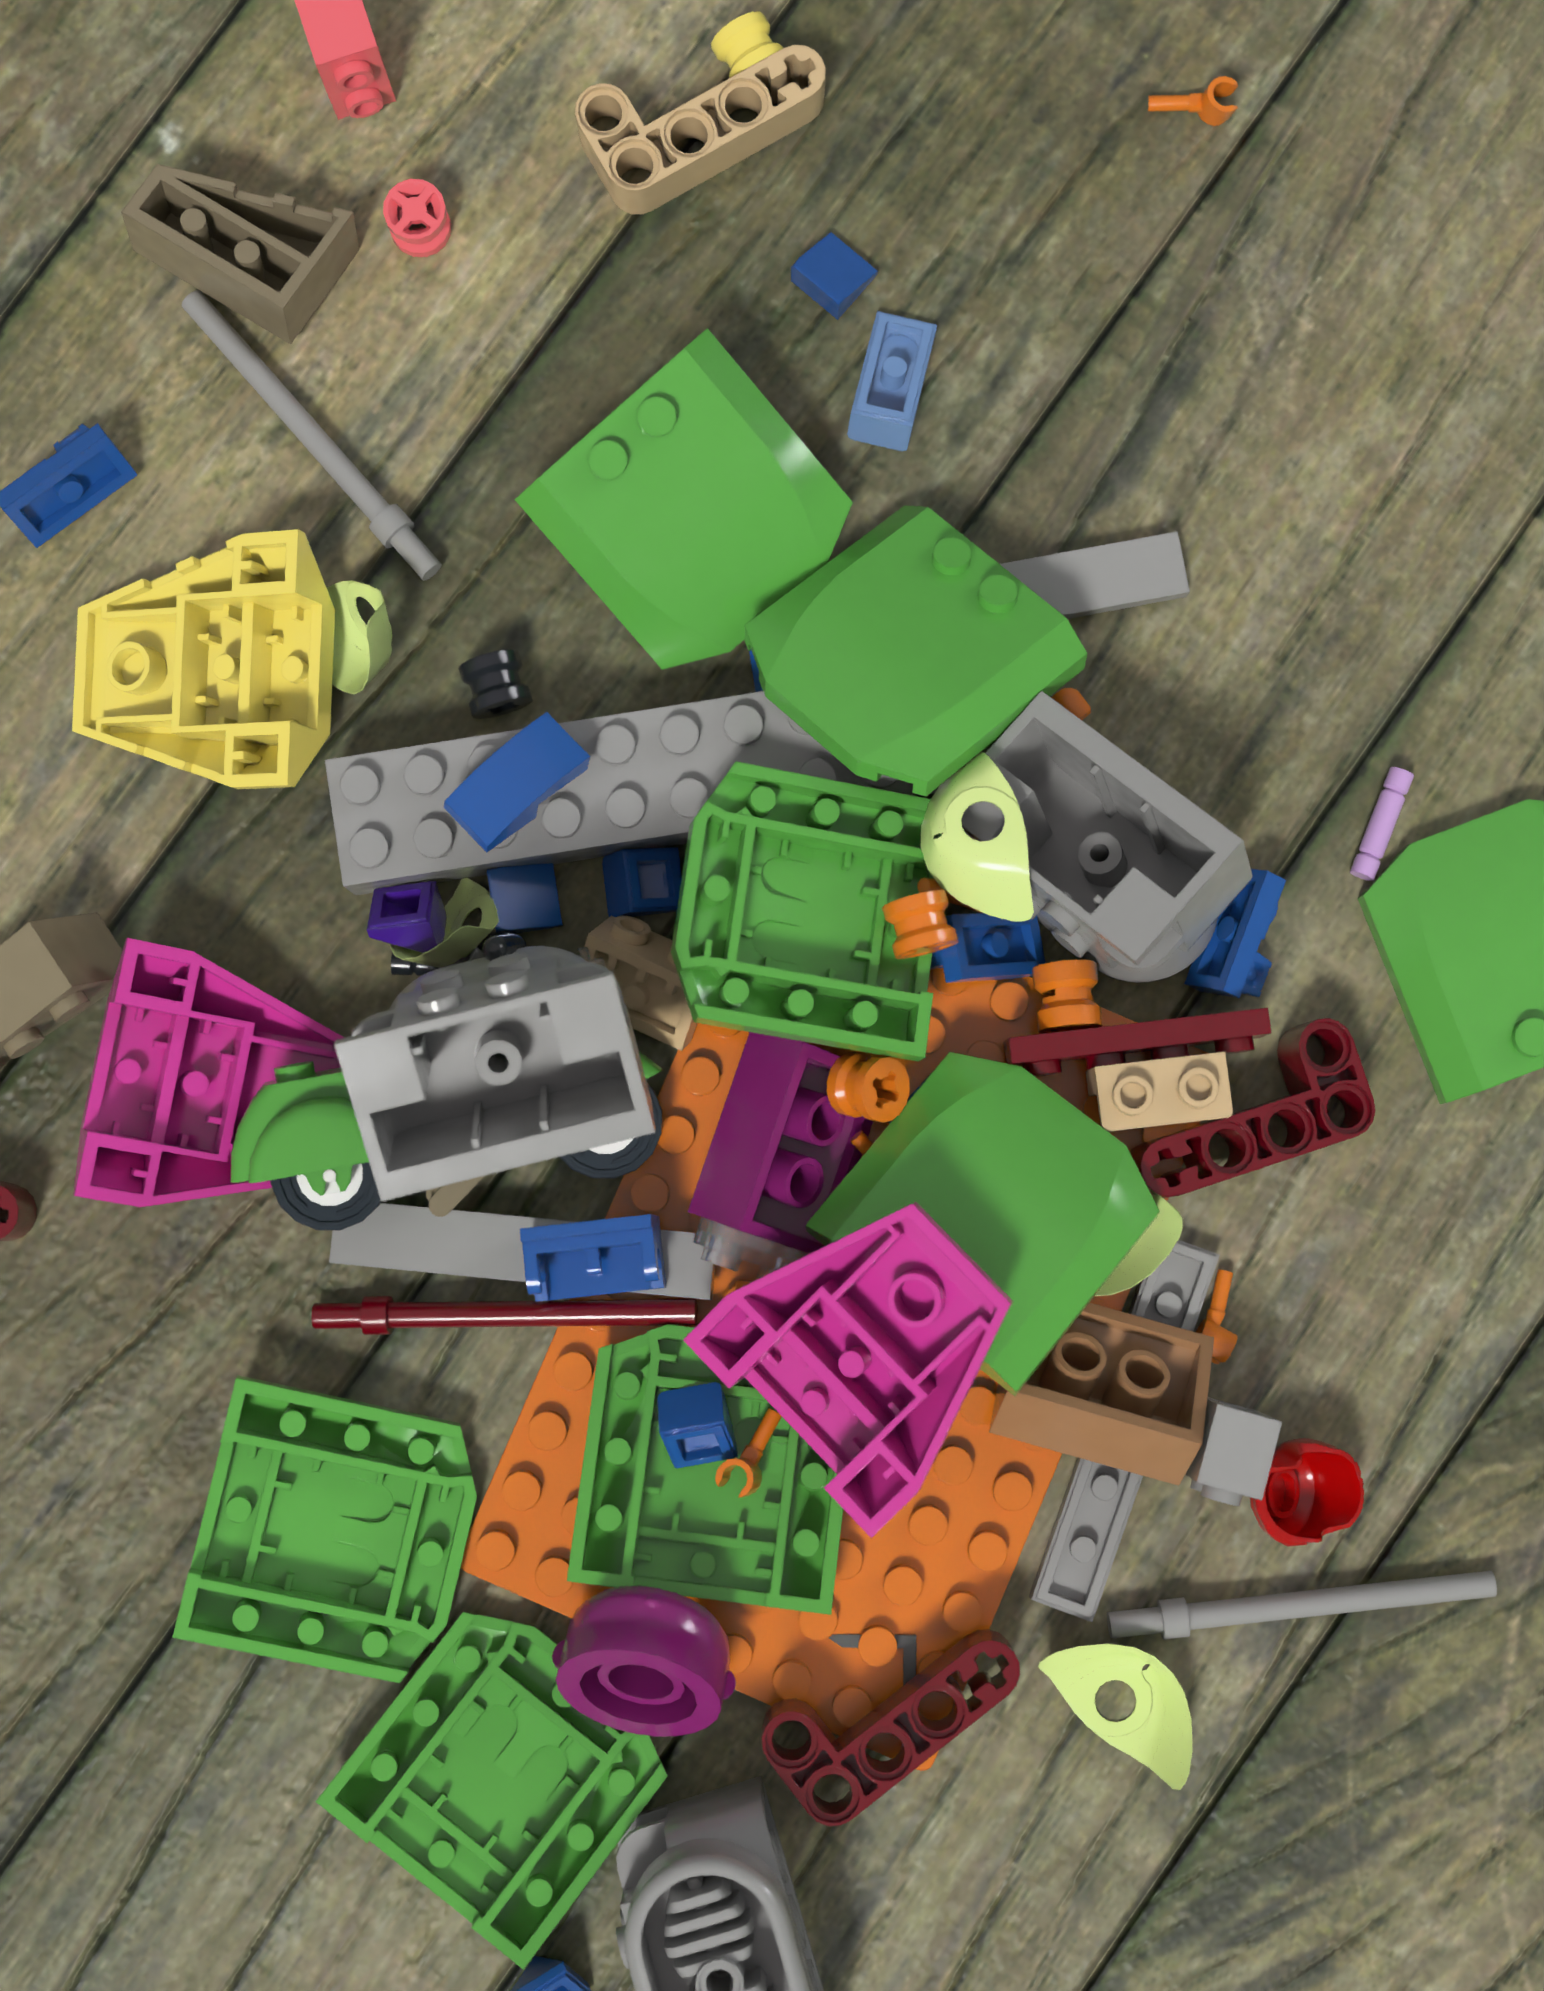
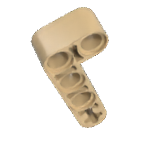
M791 45L777 51L647 125L643 124L629 98L620 88L612 84L599 83L583 91L576 102L575 117L580 142L585 154L615 204L629 214L642 215L655 210L814 120L824 106L826 68L822 57L814 49L805 45ZM747 108L755 111L758 117L747 123H739L732 120L729 115L737 109ZM604 116L613 117L620 121L616 127L608 131H598L591 127V124L596 119ZM687 138H696L705 144L703 148L694 153H683L675 148L676 144ZM633 168H643L651 174L648 179L638 184H631L621 179L626 171Z

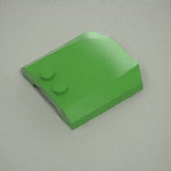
M708 328L514 499L662 670L728 653L745 639V624L828 563L853 503Z
M904 505L745 624V643L748 651L751 650L759 670V681L767 699L855 775L876 782L881 775L913 784L912 793L922 796L929 795L996 741L1041 691L1051 696L1085 668L1087 651L1064 615L932 509L924 506Z
M736 761L689 826L671 954L693 1021L695 1023L917 1062L924 1059L926 1056L933 993L927 992L932 953L913 958L896 959L892 947L897 938L894 925L885 920L882 907L894 900L920 893L917 887L920 879H934L927 869L921 850V825L931 799ZM942 834L935 835L933 839L941 837Z
M1526 799L1405 846L1374 883L1366 888L1357 898L1440 1104L1484 1091L1544 1068V801Z
M949 1052L907 1102L900 1115L891 1121L805 1226L806 1231L826 1246L905 1206L917 1202L1013 1300L980 1369L1012 1395L1016 1396L1155 1221L1159 1214V1209L1127 1146L1022 1066Z
M667 1324L626 1341L599 1348L567 1581L607 1587H655L688 1597L831 1615L843 1508L824 1489L837 1475L831 1467L781 1417L758 1463L762 1474L761 1485L755 1493L747 1497L739 1498L741 1490L747 1483V1474L740 1466L734 1467L728 1482L724 1486H717L715 1479L717 1469L726 1460L674 1468L659 1433L657 1398L663 1391L712 1382L720 1383L725 1395L738 1448V1457L734 1458L741 1456L768 1408L776 1410L746 1378H743L729 1389L683 1341L694 1327Z
M237 1375L201 1527L172 1638L400 1683L408 1674L409 1668L430 1642L433 1643L447 1626L474 1513L477 1493L460 1423Z
M463 1611L322 1792L316 1803L366 1843L372 1842L471 1922L473 1930L524 1970L667 1778V1774L650 1736L633 1734L598 1723L578 1712L566 1702L559 1692L556 1682L558 1668L555 1667L552 1660L553 1650L557 1645L554 1640L535 1625Z

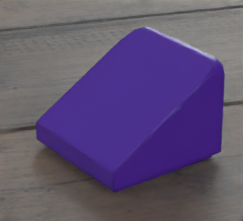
M436 881L374 889L367 925L369 938L425 953L443 942L447 916Z

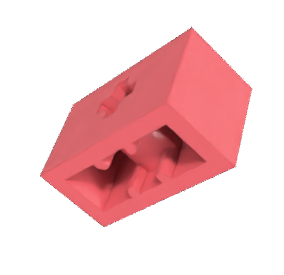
M295 0L316 67L337 119L348 116L352 118L369 117L378 113L384 105L395 102L396 99L363 0Z

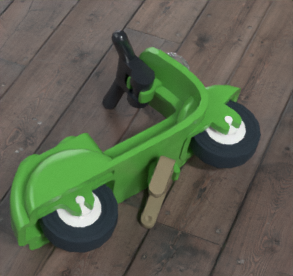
M490 932L477 945V948L483 952L484 957L489 961L504 955L513 954L518 948L526 947V943L521 936L509 932ZM588 947L577 949V956L587 962L605 967L603 957L591 959ZM639 1051L646 1079L663 1070ZM307 1061L274 1068L276 1079L267 1081L262 1085L252 1098L238 1125L231 1152V1183L270 1181L279 1205L296 1222L315 1230H343L363 1222L380 1205L381 1199L341 1067L315 1072L314 1062ZM648 1084L652 1100L655 1133L560 1156V1158L572 1170L591 1178H618L637 1170L653 1154L662 1134V1109L654 1089ZM484 1176L426 1190L430 1212L438 1217L446 1216Z

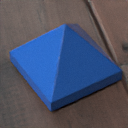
M534 1956L511 1989V1991H592L589 1983L563 1961Z

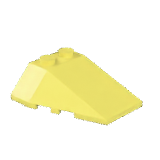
M294 529L243 533L225 541L227 547L201 559L191 556L176 563L177 569L152 581L140 579L78 607L73 732L236 789L295 787L330 736L335 609L305 532Z

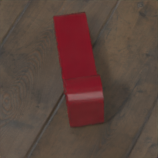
M1324 1018L1297 1025L1284 1033L1279 1040L1277 1055L1289 1092L1288 1096L1233 1113L1228 1118L1214 1119L1141 1143L1132 1148L1130 1154L1150 1193L1162 1196L1163 1198L1180 1196L1357 1137L1366 1132L1374 1120L1375 1104L1356 1045L1348 1028L1339 1021ZM1310 1035L1319 1039L1324 1047L1325 1055L1320 1066L1311 1061L1307 1054L1306 1043ZM1331 1096L1339 1099L1344 1106L1345 1117L1340 1127L1331 1122L1327 1113V1104ZM1273 1114L1278 1115L1287 1126L1288 1134L1282 1147L1274 1143L1269 1136L1268 1124ZM1214 1133L1221 1135L1229 1145V1157L1224 1166H1219L1215 1163L1209 1154L1208 1146ZM1178 1157L1183 1158V1162L1186 1165L1185 1168L1166 1172L1160 1178L1154 1179L1151 1174V1166L1158 1164L1159 1161Z
M990 1629L976 1630L961 1639L838 1738H835L816 1711L806 1702L794 1698L783 1699L773 1704L766 1712L762 1723L763 1752L769 1763L814 1820L827 1826H841L855 1818L1006 1698L1017 1686L1020 1677L1019 1661L1009 1641L1000 1633ZM982 1652H985L990 1658L999 1656L997 1658L1000 1668L999 1673L993 1677L984 1670L977 1673L979 1668L975 1661L976 1656ZM958 1670L963 1682H968L973 1694L969 1699L964 1698L958 1682L951 1676L953 1672ZM932 1691L948 1693L954 1700L950 1713L940 1720L924 1718L918 1712L920 1700ZM790 1720L801 1722L810 1732L809 1739L803 1746L797 1749L781 1747L773 1737L774 1730L779 1724ZM884 1732L896 1735L902 1741L900 1752L894 1758L888 1761H879L867 1754L865 1749L873 1736ZM827 1774H837L849 1782L850 1789L844 1798L835 1802H828L815 1794L814 1786L821 1777Z

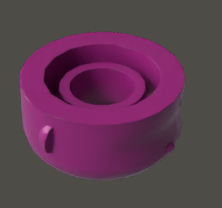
M620 1586L606 1589L592 1596L576 1610L570 1621L565 1640L560 1641L555 1646L552 1654L553 1663L558 1668L556 1675L557 1687L566 1702L578 1712L598 1723L633 1734L656 1737L681 1736L708 1728L717 1720L723 1700L728 1699L732 1695L736 1686L735 1676L729 1671L730 1649L728 1637L716 1617L705 1607L690 1598L655 1587Z

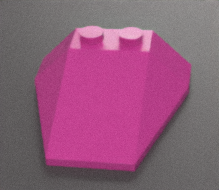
M126 938L106 1003L83 1114L73 1195L136 1207H146L272 1188L270 1181L231 1183V1152L238 1125L252 1098L262 1085L267 1081L276 1079L274 1068L307 1061L314 1062L315 1072L340 1068L334 1043L335 1040L345 1037L194 951Z
M914 1202L730 1292L683 1341L729 1389L743 1378L750 1382L837 1474L824 1489L872 1538L921 1490L1013 1300L917 1202Z

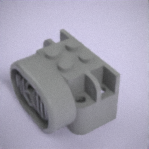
M1043 691L1034 698L985 753L1002 772L1022 812L1027 833L1029 875L1034 909L1030 920L1037 916L1038 921L1069 952L1078 958L1095 961L1098 971L1122 981L1151 982L1161 980L1182 971L1201 955L1213 936L1220 914L1252 880L1253 875L1243 839ZM989 802L974 803L966 809L962 817V828L965 833L978 841H990L997 837L1005 824L1004 815L1000 808Z
M549 946L518 948L513 954L504 955L492 961L482 957L430 971L406 986L392 1003L389 1011L377 1013L363 1019L353 1029L351 1037L335 1040L334 1043L381 1202L655 1133L652 1100L627 1005L624 1003L621 987L614 972L609 971L604 966L587 962L583 958L560 948Z
M762 1776L649 1809L638 1815L618 1842L619 1850L616 1857L617 1871L623 1889L620 1902L622 1926L616 1927V1936L624 1966L630 1970L635 1991H824Z

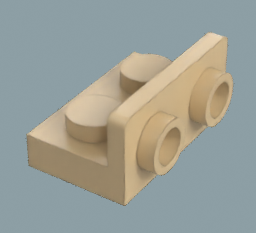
M610 916L588 933L581 958L587 962L604 966L609 971L614 972L621 987L624 1003L627 1005L633 1029L682 1051L691 1042L697 1023L693 1021L671 954L672 940L651 931L650 926L638 918Z
M1225 1052L1097 1066L1085 1071L1088 1097L1097 1096L1100 1125L1108 1132L1228 1118L1233 1114Z

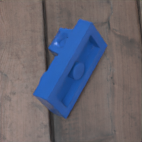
M98 423L90 429L84 424L79 425L78 429L54 444L56 453L47 460H42L0 491V507L36 548L138 475Z
M1251 869L1252 880L1218 917L1216 928L1209 944L1191 964L1184 984L1200 992L1240 998L1241 994L1260 997L1272 962L1257 952L1261 939H1265L1269 925L1276 916L1278 901L1286 882L1285 879L1268 870Z
M985 913L946 916L947 924L956 929L959 943L933 952L930 970L943 968L946 983L1032 977L1033 967L1046 963L1038 917L1036 916L1033 920L1015 922L989 916Z

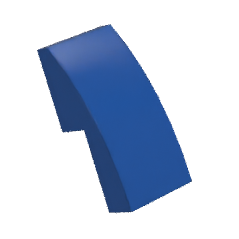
M546 712L507 741L475 769L444 801V809L487 853L535 819L538 805L585 772L588 769L590 755Z

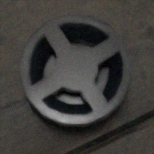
M509 649L486 653L469 659L458 667L462 681L469 685L473 697L469 702V707L473 718L484 719L505 715L522 709L533 701L529 687L521 683L518 672L522 667V661L518 650Z

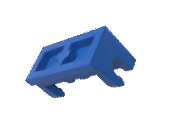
M646 1214L520 1229L527 1291L529 1295L534 1294L535 1302L666 1288L659 1216Z

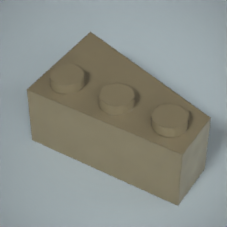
M160 164L155 166L121 211L133 251L289 344H292L359 251L354 212L336 207H334L332 213L296 204L295 197L275 193L274 198L237 190V185L234 182Z
M97 912L29 921L0 944V1067L9 1060L23 1056L44 1041L45 1036L110 993L123 950Z

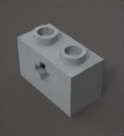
M1208 1397L1203 1443L1185 1474L1192 1479L1190 1488L1200 1491L1203 1497L1240 1507L1243 1495L1262 1500L1282 1421L1256 1410Z

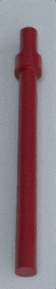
M364 1296L362 1303H314L311 1319L314 1329L361 1328L364 1335H391L394 1328L697 1325L698 1307L696 1299L394 1302L392 1296Z

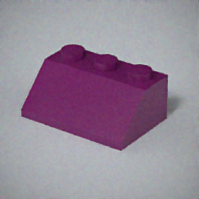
M749 1032L688 1212L809 1254L824 1247L821 1242L806 1231L805 1225L861 1159L862 1154L850 1142V1139L861 1130L869 1136L873 1124L872 1120L866 1119L863 1116L854 1118L839 1114L829 1102L827 1078L831 1067L840 1056L807 1042Z

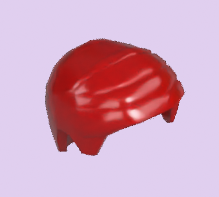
M1292 1439L1281 1443L1275 1448L1263 1499L1258 1500L1250 1497V1506L1260 1528L1273 1540L1288 1547L1318 1543L1323 1540L1322 1536L1325 1534L1349 1528L1357 1520L1364 1504L1363 1479L1361 1478V1470L1358 1463L1354 1461L1348 1452L1315 1439Z

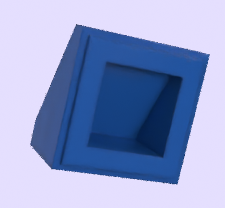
M832 232L800 256L791 266V282L837 320L878 275V271Z
M678 848L622 849L604 856L602 865L609 917H634L677 912L682 880Z
M553 863L487 869L490 897L494 901L499 922L495 926L496 932L517 934L563 926Z
M712 1382L663 1391L658 1395L659 1433L674 1468H683L738 1457V1448L720 1383Z

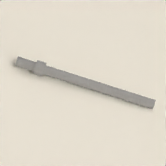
M195 290L188 294L182 302V308L371 521L369 525L370 531L385 548L394 547L423 581L434 576L442 564L412 531L414 527L413 521L398 504L389 505L207 297L200 290Z
M1482 1571L1196 1603H1186L1185 1598L1180 1597L1157 1600V1607L1107 1612V1624L1111 1639L1160 1633L1162 1639L1165 1640L1190 1637V1630L1496 1597L1497 1584L1492 1571Z

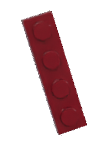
M1267 1007L1011 1037L1003 1042L1006 1063L1022 1066L1037 1077L1062 1073L1061 1061L1086 1059L1087 1069L1089 1070L1097 1066L1126 1063L1125 1054L1150 1051L1151 1060L1190 1056L1189 1046L1214 1044L1215 1053L1225 1052L1226 1054L1253 1051L1255 1050L1253 1039L1264 1037L1272 1032Z

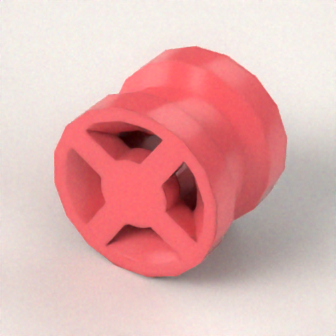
M408 179L399 182L389 190L384 200L383 214L394 243L402 252L412 257L425 258L437 254L446 246L451 236L452 225L441 192L433 184L423 179ZM422 223L427 226L426 228L420 227L409 230L412 224Z

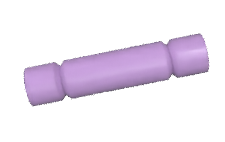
M1390 767L1383 784L1385 789L1380 792L1359 847L1360 853L1356 854L1350 873L1363 880L1374 881L1381 863L1379 859L1384 856L1405 801L1404 795L1408 793L1414 775L1411 772L1397 767Z

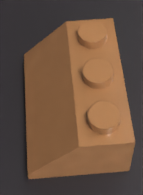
M1089 1303L1016 1396L1012 1395L998 1383L989 1433L1179 1486L1203 1443L1214 1337Z

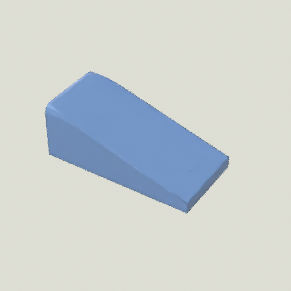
M877 311L850 414L847 436L850 439L897 451H906L908 449L937 324Z

